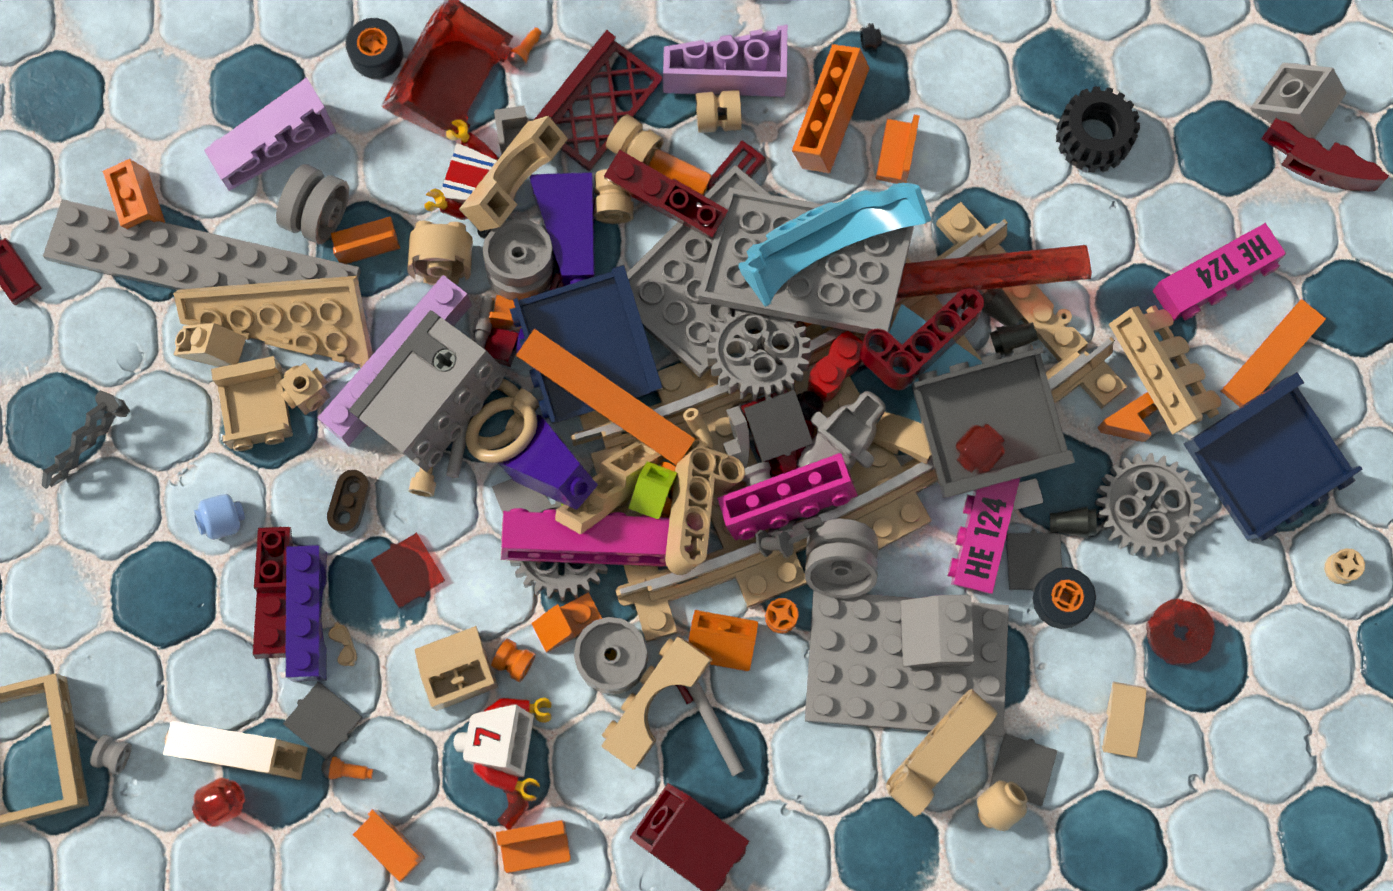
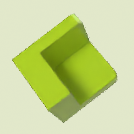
M647 461L638 477L629 509L659 519L677 472Z

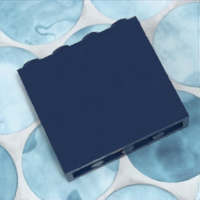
M624 265L612 268L611 272L525 299H513L515 308L510 309L515 327L521 326L525 337L519 340L521 347L532 331L536 329L635 398L663 390ZM529 370L534 388L540 387L544 398L538 401L543 418H550L552 424L595 411L537 370Z
M1298 372L1279 381L1183 443L1247 541L1259 538L1262 542L1278 532L1276 526L1284 521L1286 524L1296 521L1304 515L1302 512L1303 508L1310 504L1312 507H1316L1330 498L1328 495L1329 491L1335 487L1338 490H1342L1356 481L1353 476L1363 470L1361 466L1353 468L1350 466L1298 387L1304 381Z

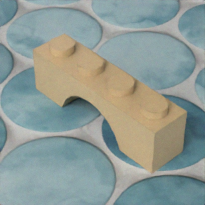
M549 116L526 123L460 207L462 213L479 231L501 227L518 205L514 201V197L523 182L538 168L551 161L568 140L566 135Z
M677 636L675 640L671 638L667 640L659 652V655L663 657L656 668L651 665L640 679V682L644 684L637 695L631 693L621 707L625 713L618 723L612 720L602 734V737L606 740L601 747L633 770L639 767L657 741L651 732L648 722V712L654 697L661 690L671 685L695 686L713 660L681 636Z

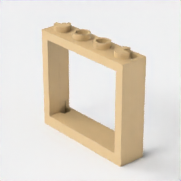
M54 673L0 687V703L46 693L63 800L0 815V828L89 806L68 682L65 676Z

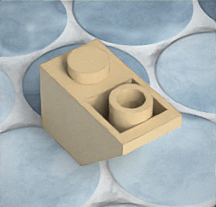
M215 323L183 326L176 336L174 355L217 367L233 365L239 362L246 337Z

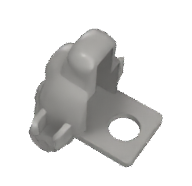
M867 391L861 393L855 403L840 407L829 418L825 417L821 412H816L811 417V423L817 428L818 433L812 439L813 444L806 446L801 453L800 458L796 462L798 467L800 468L842 453L849 471L856 462L866 469L869 468L874 462V457L867 449L875 438L878 418L885 412L884 402L874 393Z

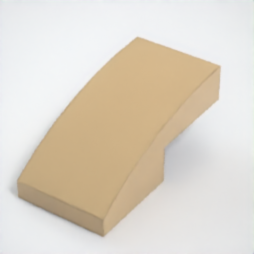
M884 412L876 425V435L872 442L895 454L902 451L927 464L931 454L922 423Z
M1119 682L1112 683L1106 712L1108 720L1102 744L1103 752L1137 758L1145 710L1146 687Z

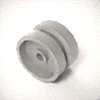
M302 164L290 176L282 191L276 212L277 224L279 227L292 233H299L301 231L305 239L314 243L324 244L330 239L331 233L336 231L346 210L349 198V185L347 181L333 175L324 177L322 170L308 164Z
M522 219L505 221L501 227L493 228L484 240L483 257L488 282L493 290L509 300L516 298L521 300L545 292L553 281L555 270L553 247L548 233L540 225L530 220Z
M833 519L823 521L822 524L814 526L809 531L810 536L807 537L805 580L810 588L819 594L832 598H852L869 592L876 585L878 576V538L874 530L866 524L855 520Z
M606 617L593 621L582 630L576 640L574 659L579 674L589 687L600 693L616 695L629 691L640 682V679L647 670L648 653L643 636L633 624L621 618ZM611 650H616L617 657L615 660L609 661L605 658L606 652L610 654Z

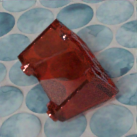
M445 0L435 9L388 91L381 108L448 139L446 136V131L448 130L454 131L457 135L459 134L458 127L453 125L452 121L462 120L469 129L470 124L467 122V112L492 66L498 61L503 63L512 50L509 44L513 35L460 0Z

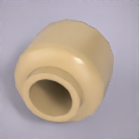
M997 781L978 797V817L988 828L993 827L998 831H1007L1026 815L1027 796L1016 783Z

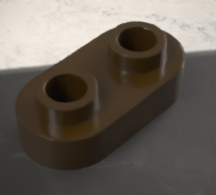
M347 470L337 479L327 512V521L331 528L340 534L352 533L360 525L370 493V482L361 471ZM353 483H358L360 485L359 490L351 493L349 491L350 486ZM343 514H350V520L347 523L340 522V517Z

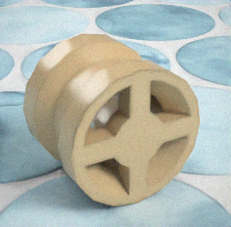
M1346 548L1329 556L1325 562L1324 570L1330 581L1343 585L1358 579L1363 574L1365 562L1359 552Z

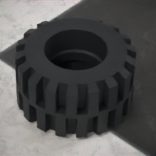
M1096 86L1093 87L1091 92L1086 88L1081 90L1079 96L1075 94L1070 99L1069 104L1066 105L1057 124L1056 142L1060 143L1058 148L1060 153H1067L1065 160L1068 163L1072 161L1077 163L1075 168L1082 170L1085 166L1088 167V172L1095 173L1097 168H1100L1101 172L1109 170L1110 166L1113 168L1117 167L1127 157L1138 137L1137 133L1140 130V123L1137 122L1139 118L1138 111H1132L1134 107L1131 100L1126 102L1123 93L1119 92L1116 95L1112 93L1113 88L1109 87L1105 91H1101V87ZM1086 120L1103 122L1111 130L1113 138L1099 140L1091 137L1084 130L1082 122Z

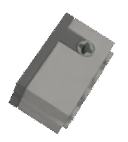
M430 310L348 411L425 472H428L431 467L441 460L443 452L449 444L459 438L463 427L470 418L479 413L483 402L490 393L500 387L503 377L507 372L484 348Z

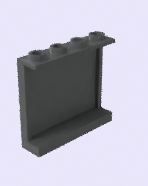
M1032 344L1013 349L1014 355L1001 358L1000 353L982 357V364L969 367L968 362H963L950 366V373L938 376L935 370L917 375L919 381L914 382L911 386L943 498L1075 463L1072 450L1067 449L1041 357V353L1044 352L1043 348L1033 350Z

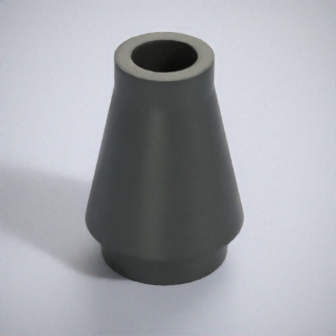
M993 284L982 294L984 299L982 312L1005 326L1017 325L1023 318L1002 287L998 289Z
M1033 322L996 327V331L990 332L995 352L1000 353V355L1005 354V357L1012 354L1013 349L1039 340Z
M1088 506L1050 513V532H1059L1088 538V535H1096V509H1088Z

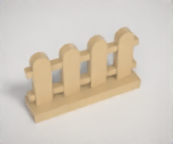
M1154 305L1146 310L1147 314H1143L1139 306L1130 308L1109 323L1172 434L1184 430L1191 424L1194 425L1202 421L1203 414L1207 413L1209 419L1220 414L1217 410L1221 406L1220 397L1212 390H1205L1201 383L1205 379V372L1197 363L1190 364L1185 354L1189 352V345L1183 337H1174L1169 327L1173 325V318L1168 311L1164 309L1158 310L1157 306ZM1159 332L1163 341L1159 342L1154 333ZM1175 359L1180 368L1175 369L1170 360ZM1191 386L1195 396L1191 397L1186 387Z

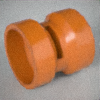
M506 638L497 650L491 667L498 671L506 669L510 673V677L520 683L531 668L536 654L528 649L518 650L517 644Z

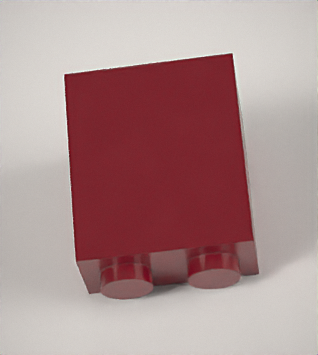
M667 783L629 837L701 891H719L725 884L726 875L730 869L745 855L746 846L750 842L692 797Z

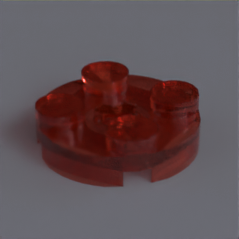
M1184 599L1169 600L1157 607L1146 623L1147 638L1152 650L1158 657L1170 665L1194 663L1206 656L1212 647L1211 644L1215 635L1214 622L1207 610L1197 603L1185 601ZM1176 623L1180 627L1186 626L1188 628V632L1185 634V641L1173 635Z

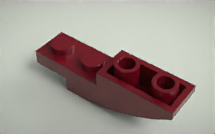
M1275 118L1261 138V140L1287 155L1281 163L1283 167L1309 180L1327 186L1353 191H1376L1389 177L1387 173L1382 171L1379 165L1361 158L1352 148L1335 142L1327 150L1318 140L1306 137L1298 132L1291 123L1281 121L1278 118Z
M620 149L604 174V179L630 193L633 198L710 238H713L728 213L726 208L673 178L672 180Z
M291 527L258 528L254 589L257 596L252 654L255 659L286 658V549L289 546H293Z

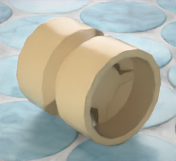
M739 90L722 91L720 96H716L713 92L696 93L698 133L715 132L718 127H722L724 131L741 130ZM717 107L725 108L726 114L718 116Z
M626 114L610 132L606 148L615 154L620 149L649 166L655 151L662 148L664 138L651 129L643 131V124Z
M607 169L596 172L594 175V193L597 197L594 199V219L608 224L627 223L634 219L632 195L604 179Z

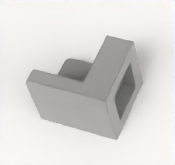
M525 105L494 110L501 154L504 153L528 122Z

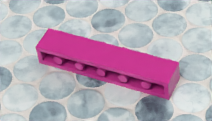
M523 508L503 511L501 560L667 566L665 556L670 518L655 519L645 514L637 517L627 516L621 512H613L582 534H579L556 521V510L554 509L545 510L542 513L529 512Z

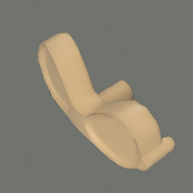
M336 622L329 630L328 636L330 639L344 645L337 658L338 663L342 666L352 667L357 660L353 641L348 628Z

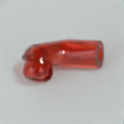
M503 790L506 793L508 807L497 821L508 830L512 829L526 812L529 805L528 801L522 797L521 792L514 790L513 793Z

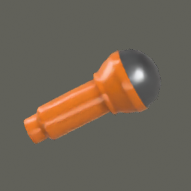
M535 27L533 31L528 33L520 45L510 49L507 58L513 67L521 68L527 64L529 52L542 34L539 28Z
M335 756L328 757L322 764V773L329 780L342 778V776L365 780L366 778L372 779L373 769H369L367 766L347 764Z

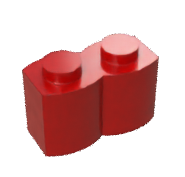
M849 331L839 335L832 343L828 356L820 359L811 370L807 390L817 394L824 403L835 398L843 386L844 379L856 372L862 362L860 352L863 341Z

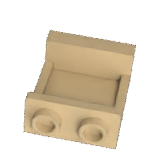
M274 356L211 369L213 382L218 386L225 429V435L222 436L223 443L230 449L245 451L253 448V444L262 442L268 445L284 442V438L293 436L288 404L281 396V393L285 391L279 383L283 379L281 364Z

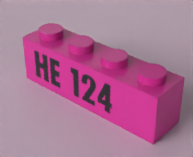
M1264 223L1159 281L1153 289V293L1164 310L1171 314L1173 322L1181 317L1184 320H1188L1201 311L1200 307L1209 302L1213 306L1228 296L1226 294L1227 291L1233 288L1240 291L1254 282V276L1262 273L1265 277L1280 267L1278 262L1286 255V252L1267 224Z
M1020 478L976 489L973 491V495L967 494L963 507V513L968 514L965 527L959 526L955 545L960 546L957 558H951L947 574L948 577H952V585L987 594L993 593Z

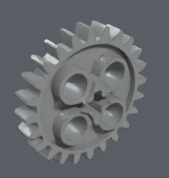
M735 309L734 317L725 312L724 323L715 322L716 332L709 333V341L711 343L706 345L707 353L709 354L707 355V364L712 366L711 375L719 376V386L729 383V394L739 389L740 399H744L747 393H752L755 402L758 400L759 394H764L765 398L771 396L773 391L778 396L783 394L784 386L794 390V380L802 382V371H808L809 361L807 360L811 359V350L808 349L810 347V338L805 337L806 327H798L799 321L788 320L750 311L742 312L740 309ZM752 329H757L761 332L758 334H751L748 331ZM777 345H784L788 348L785 350H778L774 347ZM732 353H740L743 356L739 358H733L729 355ZM759 369H767L770 372L767 374H760L756 371Z
M1153 453L1146 456L1145 462H1143L1140 454H1136L1133 457V464L1130 460L1124 458L1121 461L1122 469L1114 465L1110 469L1113 476L1106 474L1102 478V481L1107 486H1100L1097 489V492L1104 497L1095 501V505L1103 507V510L1096 514L1097 518H1105L1107 521L1101 527V530H1112L1108 540L1112 541L1119 538L1121 541L1118 549L1120 550L1130 545L1132 556L1139 549H1142L1144 558H1148L1152 550H1154L1159 558L1164 555V547L1171 554L1177 550L1176 544L1181 547L1187 543L1185 536L1191 537L1196 533L1190 525H1197L1201 522V519L1193 514L1203 509L1202 506L1194 504V501L1201 496V493H1191L1190 490L1196 484V481L1186 482L1184 480L1189 471L1176 472L1178 467L1177 461L1171 466H1166V456L1164 455L1158 462H1155ZM1136 478H1145L1149 483V490L1140 489L1136 483ZM1162 482L1164 488L1151 504V510L1144 515L1138 528L1134 529L1132 527L1134 521L1145 508L1146 501L1154 494L1158 484ZM1164 495L1173 496L1176 499L1177 507H1168L1165 504ZM1120 503H1126L1131 506L1133 510L1131 517L1121 513ZM1148 521H1154L1159 525V535L1149 531L1147 527Z
M547 497L544 498V507L542 508L532 503L533 512L541 513L545 510H556L562 506L558 501L551 505ZM510 560L511 566H520L515 572L516 578L526 576L523 582L524 587L527 588L534 583L535 595H539L543 589L547 590L548 600L553 597L554 592H559L561 601H564L566 592L569 591L576 599L578 598V588L581 587L586 593L590 592L588 582L591 581L599 585L600 578L597 572L601 574H607L608 568L604 564L586 563L581 569H573L568 563L564 562L565 573L561 576L558 574V562H554L551 569L543 571L537 568L536 564L538 561Z

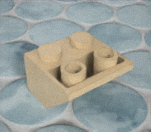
M477 626L414 649L420 677L431 708L436 711L499 688Z

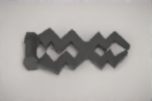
M101 390L96 394L95 400L98 405L86 413L85 425L72 433L71 446L66 451L55 456V464L43 470L41 485L45 489L49 486L53 487L68 478L69 471L78 467L80 454L94 446L97 437L108 432L115 417H126L130 413V409L124 400ZM101 419V425L97 426V420Z
M832 505L821 509L819 513L811 517L796 518L781 528H769L768 532L764 530L758 531L755 534L757 548L764 557H768L773 551H780L785 558H789L793 554V543L809 537L810 534L807 529L823 523L819 515L836 509L837 506ZM793 528L794 530L790 532H785L786 530Z

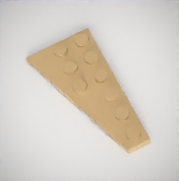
M357 276L180 289L173 293L181 324L215 323L245 336L246 340L253 338L265 341L267 345L308 355H323L331 357L332 361L341 363L347 361L359 364L360 367L372 356Z

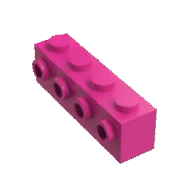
M838 453L718 497L717 499L725 525L736 541L739 539H751L760 530L784 527L789 521L799 517L814 516L821 509L829 506L844 505L851 498L858 495L842 453Z

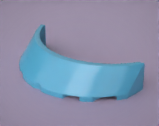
M897 183L892 184L890 188L881 192L865 190L852 194L850 198L842 202H829L812 209L766 234V241L752 245L746 251L748 259L745 262L739 263V270L763 305L767 307L771 305L775 293L785 282L817 260L869 237L930 222L931 216L921 188L915 184Z

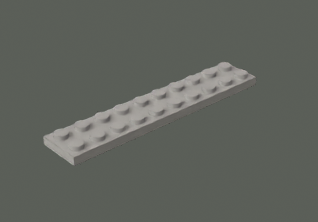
M61 200L43 254L47 261L173 290L357 276L359 280L361 273L360 268L159 221L153 222L149 219L125 229L120 226L115 211L67 200Z

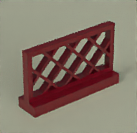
M607 29L535 117V119L549 116L556 125L571 124L572 138H568L560 150L589 172L608 150L606 142L609 134L598 135L596 120L613 119L615 126L618 122L617 118H622L626 114L634 117L663 81L661 75L616 42V36ZM615 52L626 60L627 69L610 71L609 59ZM605 66L606 71L600 72L601 69ZM645 74L653 82L648 88L635 89L633 75ZM628 75L630 90L613 92L611 77ZM607 77L609 92L592 94L591 82L593 79ZM587 88L588 94L581 95ZM636 95H642L636 102ZM631 96L633 106L631 110L616 112L614 97ZM610 98L612 113L595 114L593 100ZM589 100L591 115L574 117L573 104L576 101ZM569 110V117L563 118ZM592 121L594 136L577 137L575 122ZM599 141H605L600 147ZM595 142L596 154L590 161L579 154L578 143ZM567 144H573V145H574V149L571 148V147H570L569 145H567Z

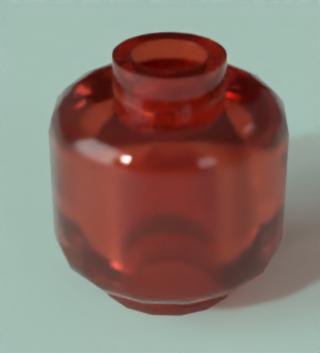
M986 423L983 426L973 425L955 444L956 451L960 455L957 462L970 473L975 469L979 472L987 473L1004 455L1005 449L1002 444L1005 440Z
M220 777L196 790L193 797L192 812L199 822H203L209 827H219L241 814L245 802L243 790L237 782Z

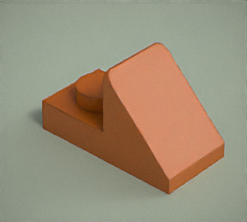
M1146 392L1104 419L1097 428L1104 434L1146 442L1152 434L1142 420L1152 415L1158 408L1149 393Z
M588 592L561 607L558 604L531 624L547 653L578 637L585 627L595 620L602 619Z

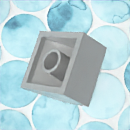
M1282 63L1250 108L1252 112L1272 124L1275 118H1278L1281 121L1291 123L1298 132L1306 137L1315 139L1347 92L1332 67Z
M936 595L902 600L900 602L903 667L970 666L974 662L971 595Z

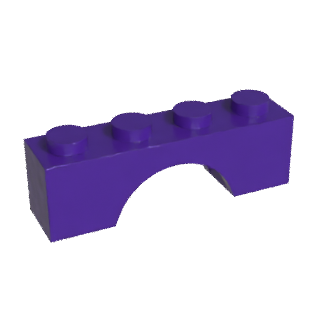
M320 545L289 546L286 549L285 678L293 682L327 681V648L322 629V597L327 584V552Z

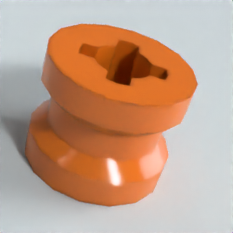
M786 598L773 600L768 605L765 614V622L768 628L778 634H785L791 631L798 619L796 605Z

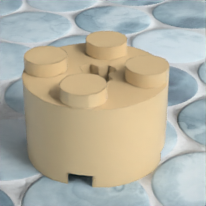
M418 221L415 224V229L410 233L407 268L409 275L414 279L416 274L424 277L423 283L435 285L443 275L454 284H459V278L464 276L465 280H468L471 276L473 238L466 231L465 224L460 222L433 224L430 221Z

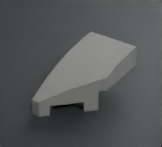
M739 406L726 410L734 440L723 443V447L727 455L739 459L746 469L749 458V431L745 417Z

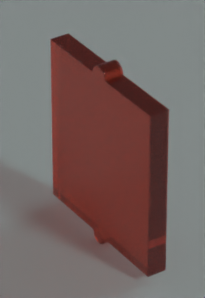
M417 533L398 544L392 543L390 549L371 559L372 564L399 609L419 596L424 598L426 592L445 581Z

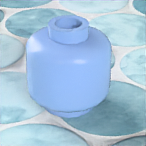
M228 494L203 499L200 501L198 509L194 510L200 534H206L211 540L237 533L240 529L239 521L245 520L240 501L233 502V499Z

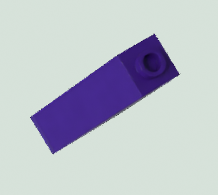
M531 174L532 193L544 229L550 236L553 257L563 286L595 277L593 174Z
M537 415V429L530 444L512 459L498 463L514 482L576 510L598 486L541 415Z

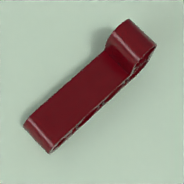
M967 288L959 291L903 344L884 329H872L866 334L861 347L860 357L862 362L890 388L903 390L909 387L918 378L917 375L924 373L975 325L984 306L983 296L975 289ZM960 309H963V310L966 309V310L962 313V315H961V317H960V316H959ZM938 326H947L952 332H943ZM879 345L884 351L875 352L869 346ZM916 346H924L930 352L921 353L916 349ZM897 366L903 367L907 374H898L893 368Z

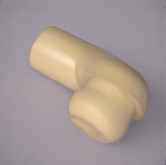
M696 408L687 409L684 412L683 418L696 437V440L691 445L692 450L697 447L712 449L713 440L703 417Z

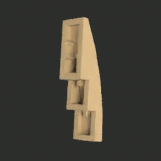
M639 440L601 462L599 474L592 477L598 486L577 510L565 504L556 509L555 520L582 534L606 517L634 492L638 477L647 461L659 465L664 457Z

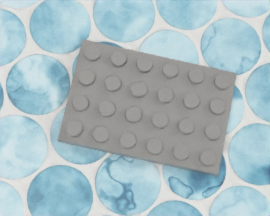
M734 165L704 196L723 207L729 187L763 194L769 193ZM677 222L627 272V276L644 329L701 378L712 367L707 364V355L709 354L707 353L706 345L711 343L709 341V333L716 332V321L724 323L725 312L734 317L735 309L698 302V292L715 235L713 238H710Z
M729 187L723 206L728 210V213L716 231L698 292V302L864 334L877 328L889 332L914 226L869 237L817 260L785 282L775 293L771 305L765 307L741 274L739 263L745 262L748 259L746 251L752 245L767 240L766 234L784 223L824 204Z
M815 590L813 591L805 722L930 732L967 691L972 689L998 712L994 721L981 736L1003 737L1009 605L972 602L974 662L970 666L903 667L900 602L916 598L863 594L852 598H832L819 594Z

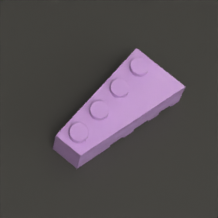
M788 24L777 26V30L763 32L762 29L750 31V35L732 38V35L720 36L719 40L705 43L704 40L665 46L663 93L696 94L713 92L715 95H720L722 91L739 90L741 96L785 97Z
M306 77L222 138L215 140L204 151L228 191L334 134L336 130L324 105Z

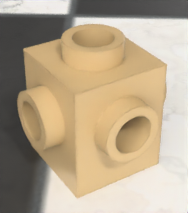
M303 363L301 366H293L286 371L283 376L284 378L279 381L285 389L281 396L291 409L298 406L304 415L318 409L331 397L323 387L328 381L317 367L311 371L306 363Z

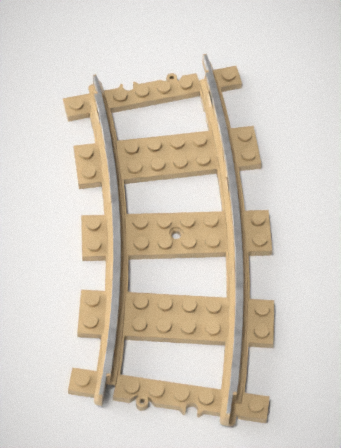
M961 202L938 219L936 223L954 246L919 271L915 269L908 258L906 259L890 329L901 304L925 321H928L943 307L936 296L948 289L953 282L962 279L972 270L976 269L990 285L994 284L998 289L1002 287L1017 311L1023 316L1021 320L1025 324L1034 323L1038 339L1059 361V363L1046 372L1054 403L1059 402L1078 386H1081L1102 409L1127 388L1126 384L1104 361L1112 354L1115 340L1110 337L1092 353L1089 354L1085 351L1079 354L1088 346V342L1074 327H1065L1072 318L1070 311L1060 309L1054 315V305L1033 282V273H1029L1026 277L1016 275L1015 268L1019 266L1021 260L1012 259L999 245L1007 236L1008 222L1004 219L999 224H992L985 229ZM963 258H966V259L963 260L961 263H959L957 266H955L954 268H952V266H954L956 263H958L959 261H961ZM799 321L798 327H804L805 325ZM811 324L806 327L805 337L810 338V347L808 349L811 350V359L807 360L809 361L808 371H802V382L794 380L796 395L808 391L807 387L811 370L820 359L828 356L834 340L848 330L833 327L822 329L821 325ZM938 326L943 332H952L947 326ZM755 330L753 331V334H758L761 331ZM858 332L852 333L861 341H864L866 334ZM963 335L956 343L981 360L980 356ZM777 345L774 348L778 350H785L788 347L784 345ZM682 362L658 371L663 390L657 392L661 403L649 408L695 438V440L696 437L684 420L683 415L687 409L696 408L706 422L712 437L713 448L711 450L727 454L723 443L734 440L726 410L752 401V393H747L744 399H740L739 389L729 394V383L719 386V376H712L711 368L701 378ZM759 369L756 372L760 374H767L770 371L767 369ZM850 376L844 379L843 386L837 396L824 403L822 414L825 417L829 418L840 407L857 401L860 394ZM597 411L579 416L583 431L576 432L571 436L573 446L603 438L606 449L591 453L596 474H599L602 461L638 441L629 433L621 434L625 430ZM815 427V430H814V432H813V434H812L811 439H813V438L817 435V433H818L816 427ZM872 442L867 451L874 457L873 464L866 469L856 462L849 471L858 496L851 498L848 503L837 506L836 509L822 513L819 516L822 522L833 519H851L866 524L875 531L878 538V550L931 523L932 520L917 493L938 482L935 469L932 470L934 468L932 457L927 464L914 458L900 466L893 452ZM750 445L746 468L757 464ZM691 446L684 455V457L692 451ZM741 481L722 495L713 493L711 522L723 549L707 554L706 559L699 566L685 575H676L668 568L659 571L658 566L623 565L628 583L618 586L616 594L622 606L635 604L645 641L650 642L677 634L668 603L670 601L736 579L746 605L750 608L806 585L805 573L796 553L806 549L807 538L793 543V554L789 558H785L780 551H773L768 557H764L757 548L756 536L747 540L739 539L735 541L725 525L717 498L746 488V482ZM633 493L610 512H621L627 516L637 517L642 515V513L629 509ZM793 528L786 530L785 532H790L794 530ZM697 576H698V578H696V579H693V580H690V581H687V582H684V583L675 585L676 583H679V582H682V581H685V580H688V579H691V578H694V577H697Z

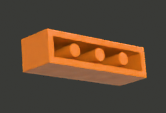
M835 44L831 46L792 148V152L802 169L824 173L831 172L870 69L861 48Z

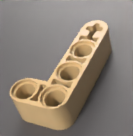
M697 447L677 463L675 469L677 475L673 486L665 556L666 565L672 573L685 575L706 559L713 493L722 495L741 482L745 476V468L736 457L705 447Z
M974 690L967 691L890 776L886 783L888 794L914 817L918 816L933 799L934 792L932 789L990 726L998 712Z

